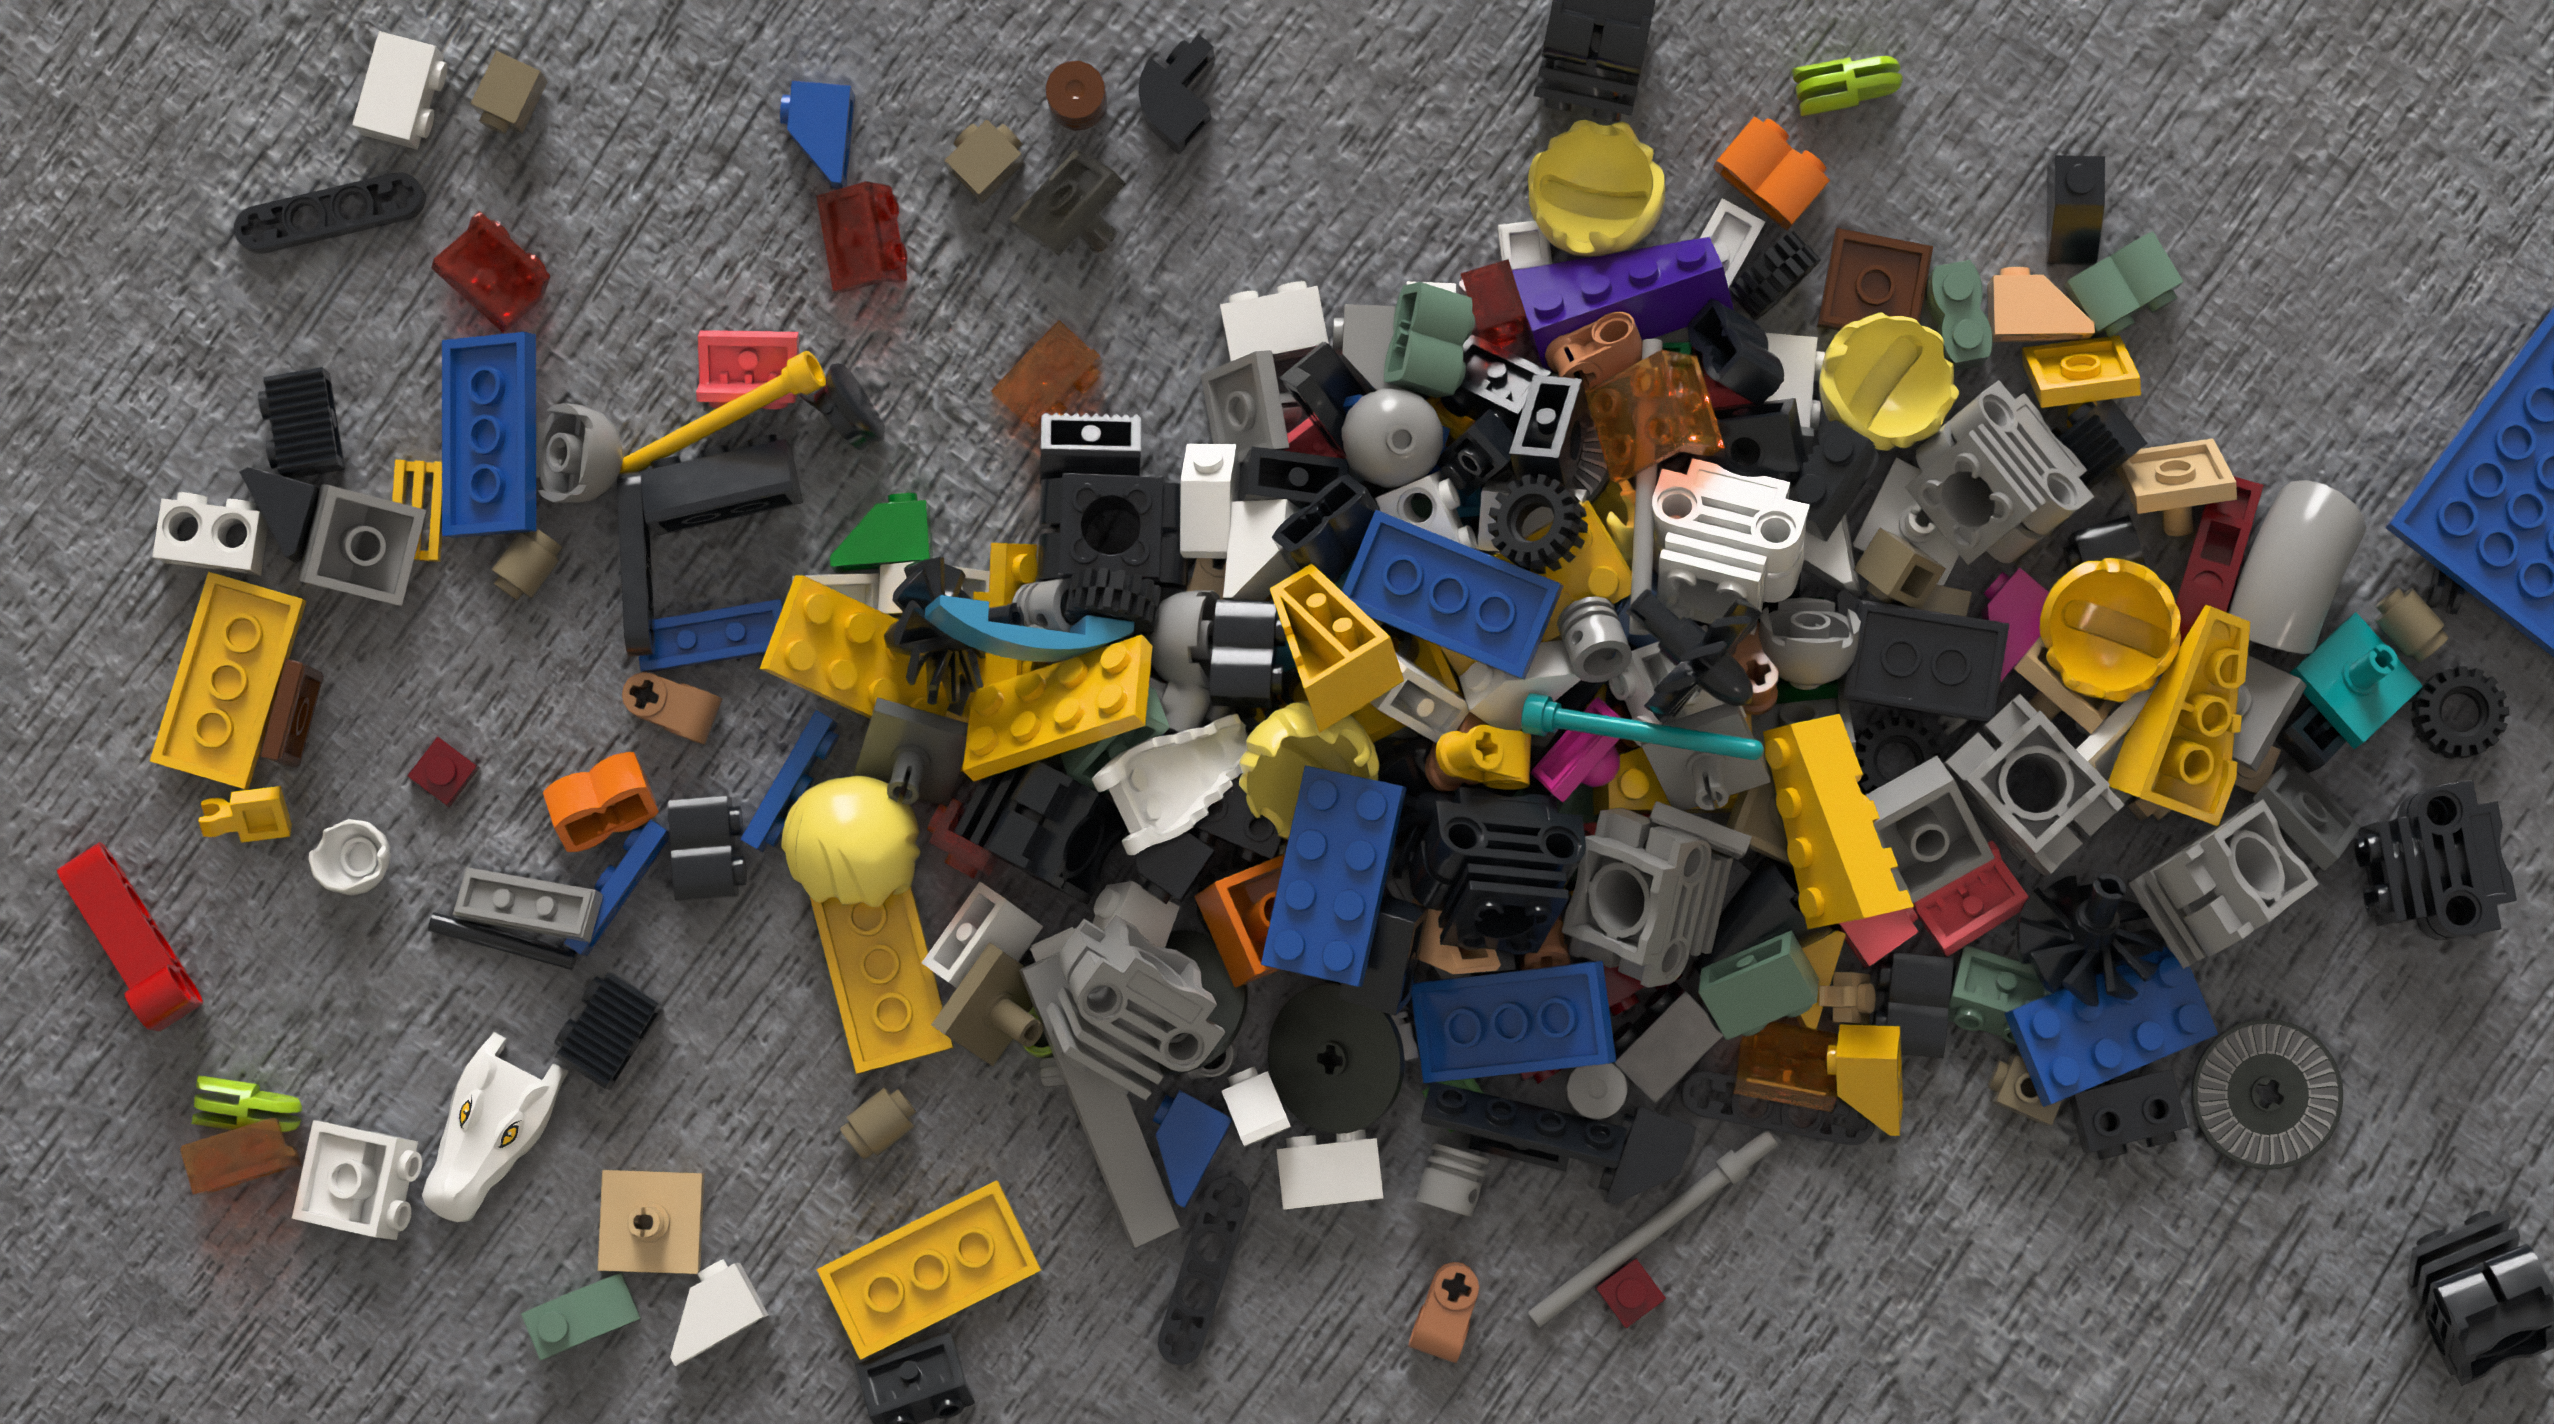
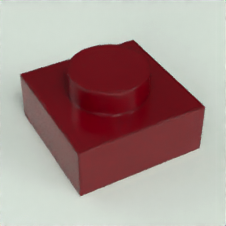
M437 736L408 774V777L446 806L450 807L480 767Z
M1637 1258L1631 1260L1595 1287L1624 1328H1628L1666 1299Z

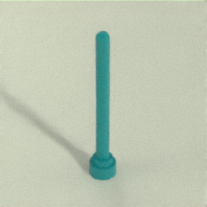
M1530 693L1525 700L1522 711L1521 727L1523 733L1546 736L1548 732L1556 733L1558 729L1748 760H1757L1764 753V747L1758 740L1562 709L1560 703L1553 702L1552 697Z

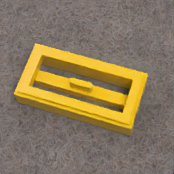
M395 459L393 502L406 505L408 472L414 473L412 506L423 509L425 473L433 474L428 551L420 550V533L414 561L441 562L442 462L434 461L432 463L418 460L412 462Z

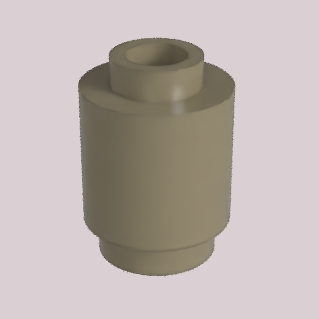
M537 528L535 532L518 533L491 569L499 576L494 585L517 601L523 594L532 599L559 562L556 556L563 547Z
M2398 587L2376 605L2380 614L2375 619V622L2406 657L2412 655L2418 663L2433 654L2449 638L2442 629L2445 624L2413 588L2403 593Z
M884 1087L847 1116L849 1122L842 1126L840 1130L855 1151L865 1160L873 1153L876 1156L880 1155L913 1129L915 1125L910 1117L917 1112L899 1089L890 1094Z

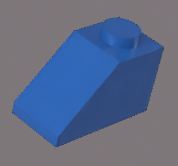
M792 81L790 95H782L780 123L787 124V130L793 141L830 185L838 192H846L855 94L850 85Z
M1179 1090L1175 1099L1169 1095L1165 1096L1152 1121L1160 1125L1156 1138L1175 1202L1186 1208L1233 1119Z

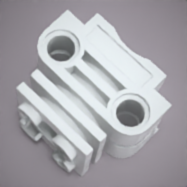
M1693 458L1687 475L1662 469L1652 499V514L1654 518L1652 568L1658 573L1657 599L1679 619L1685 616L1687 619L1691 618L1692 620L1711 624L1715 619L1722 618L1737 599L1742 600L1745 598L1761 612L1763 602L1775 603L1785 600L1796 588L1805 559L1803 542L1810 505L1789 500L1790 482L1767 476H1740L1721 468L1717 464ZM1757 626L1754 628V630H1753L1750 634H1752V635L1755 634V631H1756Z

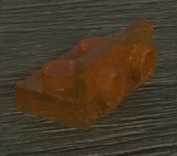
M1058 320L999 381L991 392L1035 434L1041 428V416L1047 412L1051 416L1056 412L1060 416L1064 415L1068 410L1064 403L1076 390L1084 394L1094 385L1102 374L1097 368L1103 362L1101 356L1094 349L1091 350Z
M1772 1021L1754 1035H1742L1737 1055L1733 1093L1833 1112L1837 1098L1836 1075L1827 1074L1828 1045H1837L1838 1034Z
M276 1118L266 1119L188 1143L180 1148L193 1195H207L301 1166L296 1146H286L279 1120Z

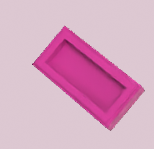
M1599 697L1595 698L1584 711L1621 718ZM1567 730L1533 768L1531 774L1561 802H1564L1580 783L1591 787L1605 786L1615 778L1620 769V756L1614 747L1619 738Z

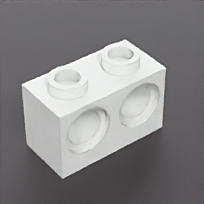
M1437 471L1375 498L1381 512L1477 550L1478 541L1475 533L1469 525L1463 526L1456 510L1460 506L1457 490L1449 478L1443 479L1441 471ZM1415 493H1423L1430 498L1433 511L1429 518H1421L1413 511L1411 501Z
M178 492L177 500L161 498L153 558L167 564L261 576L268 524L262 513L256 511V503L238 499H227L226 507L208 505V497ZM188 517H195L198 522L196 535L188 541H180L177 535L179 524ZM235 524H244L247 529L246 540L236 548H229L226 543L228 530Z

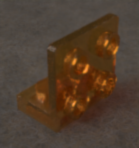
M1660 350L1586 391L1588 406L1612 482L1622 483L1678 452L1711 456L1725 448L1697 356Z

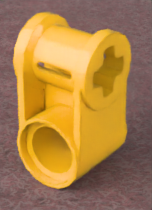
M1478 725L1470 729L1468 733L1460 731L1447 732L1437 742V762L1443 772L1451 777L1479 782L1487 787L1503 790L1524 789L1530 785V734L1516 730H1504L1489 725Z

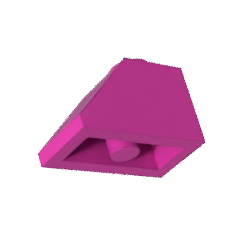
M2018 568L2011 577L2002 571L1983 593L1990 601L1981 610L1982 619L2009 623L2000 682L2041 636L2039 628L2040 615L2046 597L2049 594L2044 587L2021 568Z

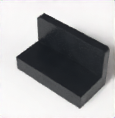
M1321 342L1279 377V379L1332 450L1346 459L1342 440V427L1347 415L1343 409V404L1346 397L1359 394L1364 396L1367 394L1332 346L1326 342Z

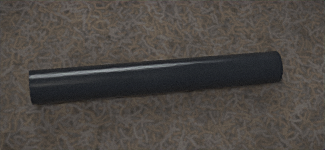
M433 912L428 926V931L569 970H573L577 960L578 952L575 950Z

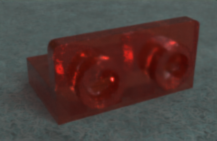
M865 181L816 195L833 292L845 293L884 281L893 283L907 281L906 265L908 257L906 248L900 238L897 221L899 205L889 185Z

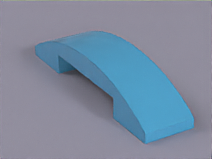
M939 595L925 608V619L952 638L986 653L1023 661H1065L1121 642L1134 632V622L1088 615L1070 628V633L989 622V602Z

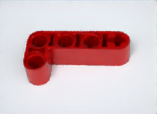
M103 843L95 844L57 869V874L67 892L129 988L124 995L130 1008L148 1030L162 1031L204 1003L192 979L123 870Z

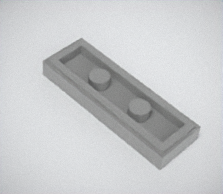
M466 867L453 915L468 921L590 942L603 894L593 889Z

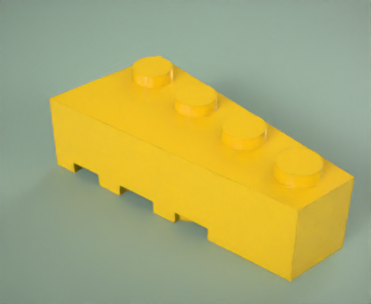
M1840 714L1763 731L1765 757L1773 775L1777 793L1776 806L1782 816L1788 842L1787 854L1794 868L1799 890V907L1805 917L1807 929L1864 919L1914 907L1908 890L1899 891L1891 870L1897 868L1898 864L1892 848L1883 849L1874 827V822L1880 819L1874 801H1870L1866 795L1862 794L1857 782L1860 781L1863 773Z

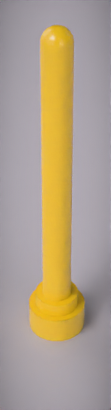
M804 351L787 361V366L781 371L782 375L624 457L619 473L642 471L650 467L651 462L669 457L789 393L808 395L826 385V378L820 363L809 351Z

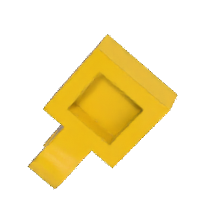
M281 786L231 792L230 803L222 798H209L201 801L204 816L199 817L198 822L204 837H216L224 833L238 831L240 841L243 843L290 837L292 823Z

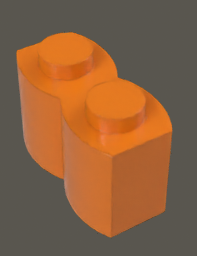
M1754 116L1716 160L1713 168L1730 185L1748 197L1769 218L1788 231L1830 181L1824 174L1827 168L1811 152L1804 150L1800 154L1786 142L1789 135L1776 122L1769 118L1762 122Z
M634 752L612 755L597 763L589 772H579L562 777L543 791L554 829L567 852H579L592 848L606 840L613 832L628 831L642 826L659 812L647 776Z

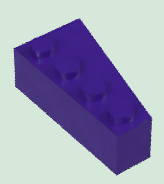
M1710 237L1508 271L1520 316L1540 365L1551 372L1554 371L1548 366L1545 358L1548 345L1557 337L1591 324L1606 314L1612 312L1630 314L1634 318L1643 341L1688 327V323L1711 298L1734 310L1724 267ZM1566 348L1565 353L1571 362L1574 358L1570 350Z

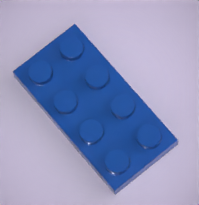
M516 332L442 340V536L461 538L535 532L536 334Z
M1375 510L1342 592L1370 618L1525 680L1564 586L1561 583Z
M1305 765L1261 965L1363 987L1406 787Z
M2166 946L2163 947L2162 952L2154 951L2139 957L2140 959L2158 964L2154 977L2147 982H2144L2129 966L2122 964L2115 967L2124 979L2138 992L2137 997L2132 1000H2123L2107 995L2104 973L2102 972L2096 975L2099 998L2098 1007L2084 1004L2064 988L2056 991L2055 994L2051 993L2005 1012L2004 1015L2042 1106L2045 1107L2218 1035L2190 966L2183 969L2175 955Z
M1603 961L1413 983L1411 996L1423 1083L1616 1062Z

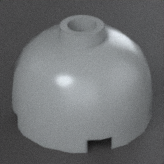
M1403 388L1380 389L1362 396L1348 411L1342 427V440L1347 456L1346 459L1349 466L1363 480L1383 488H1400L1424 478L1435 467L1443 449V427L1435 409L1421 395Z
M568 403L552 405L546 410L553 412L547 421H538L536 424V478H540L541 485L544 490H538L543 498L557 503L571 504L593 501L612 487L623 463V448L618 430L604 414L592 408Z
M1194 590L1177 593L1159 604L1154 632L1152 634L1147 633V636L1144 637L1153 646L1152 667L1165 682L1170 680L1174 683L1194 684L1209 690L1216 600L1220 599V596L1214 590Z
M1792 598L1779 601L1778 610L1769 613L1767 606L1762 610L1763 614L1760 617L1759 639L1763 652L1778 668L1779 677L1790 682L1795 688L1811 690L1819 687V685L1832 682L1847 672L1855 659L1861 621L1855 612L1848 609L1846 617L1834 612V602L1813 598Z

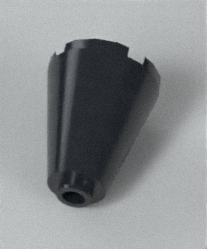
M1766 857L1759 862L1720 914L1712 953L1705 954L1701 952L1697 956L1698 959L1693 962V966L1701 975L1702 968L1791 930L1803 949L1825 938L1834 930L1832 928L1834 926L1827 925L1807 929L1805 917L1799 907V890L1797 882L1794 880L1796 878L1786 865Z

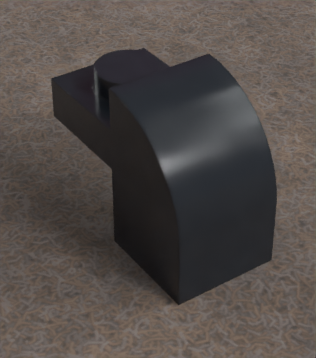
M1200 34L1191 43L1184 39L1173 49L1166 59V62L1170 65L1166 70L1153 58H1150L1141 73L1139 81V99L1147 125L1156 136L1178 155L1211 120L1210 108L1187 89L1215 57L1214 47Z

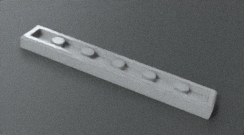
M1060 952L1019 969V972L1039 1021L1044 1026L1043 1031L1130 1245L1136 1248L1178 1229L1180 1226L1127 1095H1122L1109 1087L1104 1082L1106 1079L1104 1076L1090 1068L1087 1072L1077 1070L1062 1057L1063 1050L1059 1040L1052 1033L1054 1029L1046 1012L1051 1002L1063 1008L1057 994L1063 986L1069 989L1059 966Z

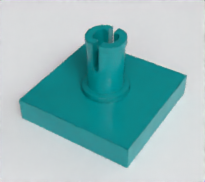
M2357 612L2347 618L2315 648L2313 653L2308 654L2289 672V674L2300 678L2307 687L2303 694L2353 749L2363 744L2423 687L2398 659L2395 651L2377 636Z

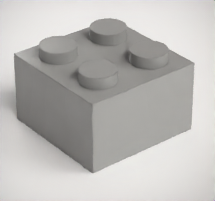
M1938 756L1866 794L1870 801H1874L1880 819L1874 822V827L1883 849L1891 847L1898 867L1891 870L1898 890H1908L1912 903L1917 902L1995 858L1954 778Z

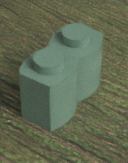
M2152 231L2072 277L2063 287L2072 302L2094 322L2095 333L2093 337L2105 331L2108 337L2111 338L2132 326L2135 321L2131 315L2148 306L2150 311L2154 313L2175 301L2178 297L2174 290L2180 287L2183 280Z
M1970 260L1935 266L1927 279L1925 290L1929 312L1938 324L1936 332L1944 339V358L1954 363V371L1982 366L1989 358L1992 350L1991 327L1987 317L1980 309L1983 293L1982 282L1976 267Z
M1423 282L1403 285L1395 308L1394 335L1390 341L1385 359L1384 382L1434 398L1453 395L1463 382L1466 372V365L1463 361V344L1471 336L1475 325V316L1472 313V298Z

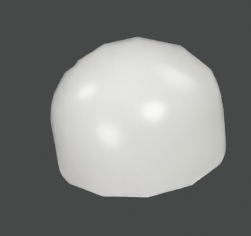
M348 819L333 827L324 829L319 845L316 849L309 852L308 859L313 878L330 891L352 896L366 893L378 885L388 869L391 853L389 852L390 846L386 836L375 826L366 821Z

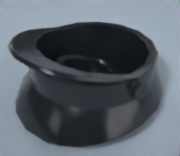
M839 363L831 364L825 377L826 385L814 394L804 395L800 393V397L823 413L839 434L856 449L862 451L870 443L879 442L884 439L885 426L880 415L864 389L845 365Z

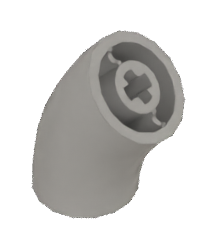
M2307 480L2293 481L2281 488L2250 550L2227 609V613L2251 622L2249 640L2288 652L2301 654L2314 652L2337 589L2366 531L2364 516L2357 506L2341 492L2317 482Z

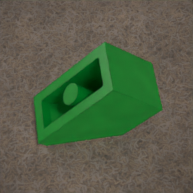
M916 493L888 495V503H876L831 554L830 567L835 572L880 569V565L917 562L933 558L929 504L926 500H918Z

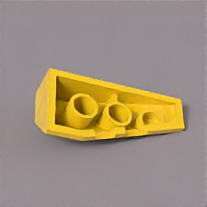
M2204 606L2179 647L2175 659L2162 675L2125 736L2108 780L2109 787L2219 826L2237 775L2238 762L2233 761L2232 756L2234 734L2241 732L2242 716L2236 713L2239 687L2245 682L2250 621L2212 606Z

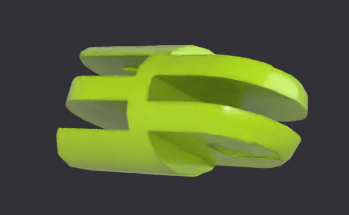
M1877 56L1851 61V58L1848 57L1793 68L1791 70L1793 80L1799 83L1795 87L1798 100L1803 101L1799 105L1800 115L1804 117L1859 106V101L1892 94L1901 87L1903 82V76L1897 73L1901 66L1891 56Z
M201 1075L197 1076L196 1087L198 1089L219 1093H199L195 1095L194 1107L207 1112L193 1114L191 1124L251 1133L254 1128L282 1132L296 1130L300 1125L301 1118L285 1114L302 1111V1104L296 1097L260 1091L259 1084Z

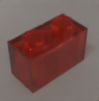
M1509 259L1461 273L1459 294L1472 298V313L1475 316L1472 334L1500 348L1515 343L1517 341L1516 334L1523 332L1526 313Z

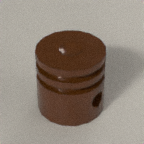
M1067 61L1057 66L1049 75L1046 83V98L1054 119L1060 125L1074 131L1086 130L1095 126L1102 119L1107 108V94L1099 71L1092 65L1082 61Z

